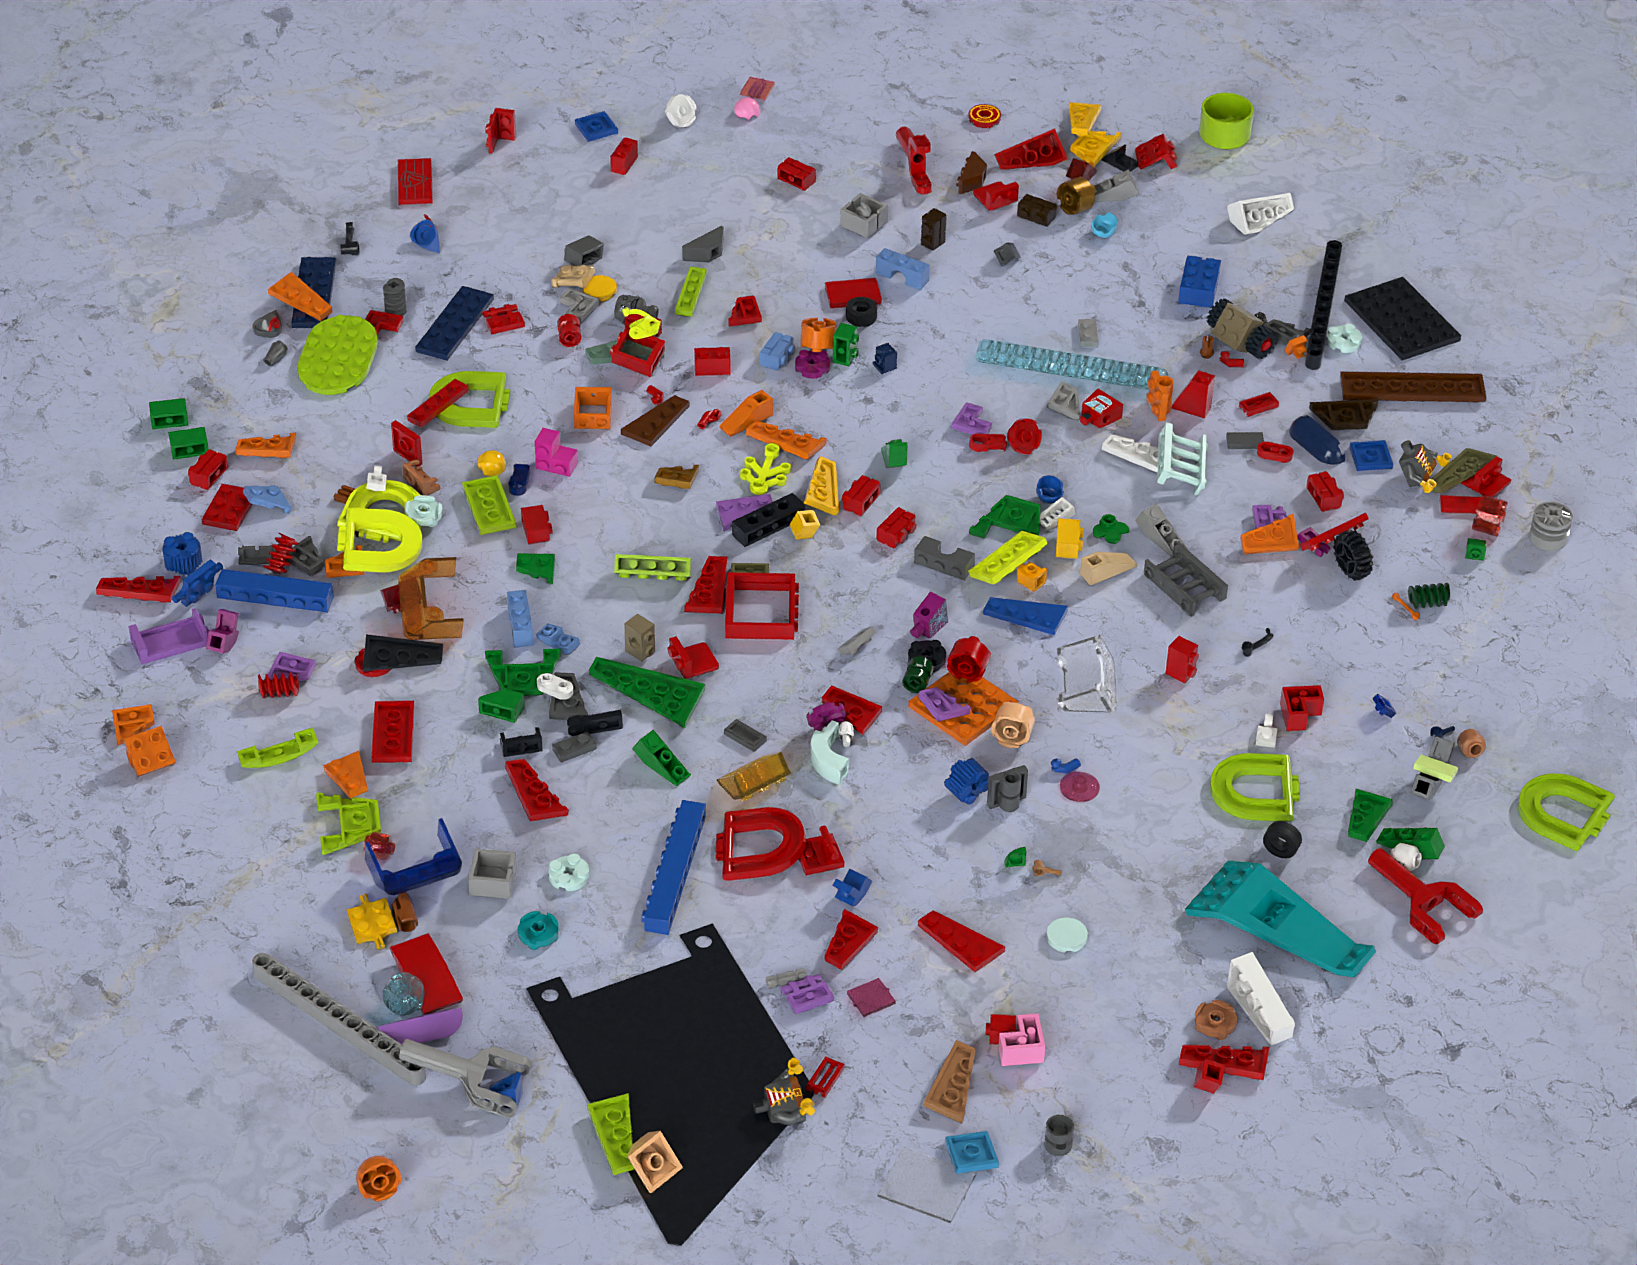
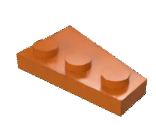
M296 432L289 433L290 436L280 437V434L273 435V438L263 439L262 437L238 439L235 448L236 455L244 457L290 458L296 441Z
M1294 513L1281 520L1273 521L1264 527L1261 526L1241 534L1243 554L1297 551L1299 544Z
M359 751L323 765L324 772L350 799L368 791Z

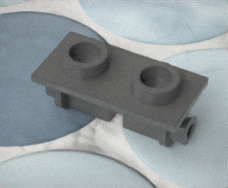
M242 545V547H238L239 565L269 564L266 558H273L269 551L276 550L272 545L259 546V550H256L255 546Z

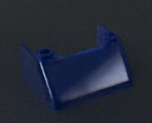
M443 818L438 819L437 836L444 850L437 852L433 856V860L394 873L388 870H381L370 842L365 843V861L379 889L389 895H398L460 873L462 860Z

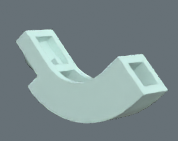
M831 720L829 725L823 728L822 732L815 730L811 740V762L814 769L823 778L840 785L848 774L849 758L836 754L830 749L838 738L839 723Z

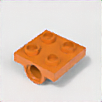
M1157 370L1150 373V379H1148L1149 393L1146 394V399L1151 404L1152 413L1156 415L1158 421H1165L1166 414L1171 411L1174 381L1169 376H1160Z
M162 726L123 739L127 749L128 761L131 767L134 768L137 777L176 763Z

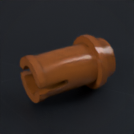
M1204 336L1200 354L1203 358L1209 359L1214 354V338L1208 336V341H1206L1207 336Z

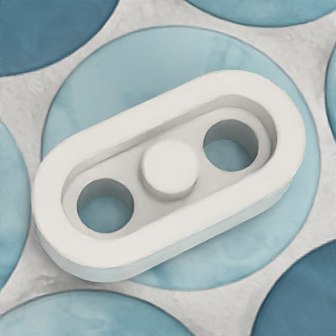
M549 673L542 674L537 678V688L541 692L562 700L568 699L573 695V685L567 680Z

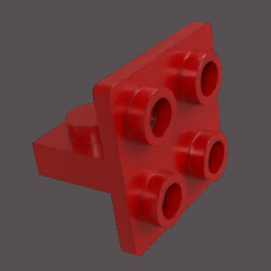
M1496 456L1475 473L1474 476L1461 482V484L1484 497H1495L1511 483V479L1501 474L1503 459Z

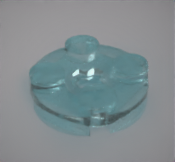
M406 972L394 975L391 978L392 981L383 990L385 1006L391 1012L400 1016H406L420 1010L423 1006L425 994L422 981ZM403 990L407 991L405 998L400 997V994L404 992Z

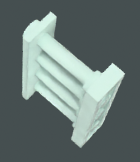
M1166 422L1159 434L1157 483L1164 485L1166 479H1170V477L1195 485L1194 495L1198 496L1201 489L1204 490L1207 479H1205L1206 451L1208 448L1206 435L1203 434L1200 441L1196 442L1175 435L1172 432L1173 424ZM1172 441L1194 448L1196 453L1174 447ZM1171 453L1194 460L1196 464L1193 465L1174 459ZM1171 465L1194 472L1195 477L1173 471Z

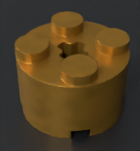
M1081 176L1060 184L1057 189V200L1060 199L1061 209L1066 214L1073 215L1092 208L1095 201L1094 194H1096V188Z

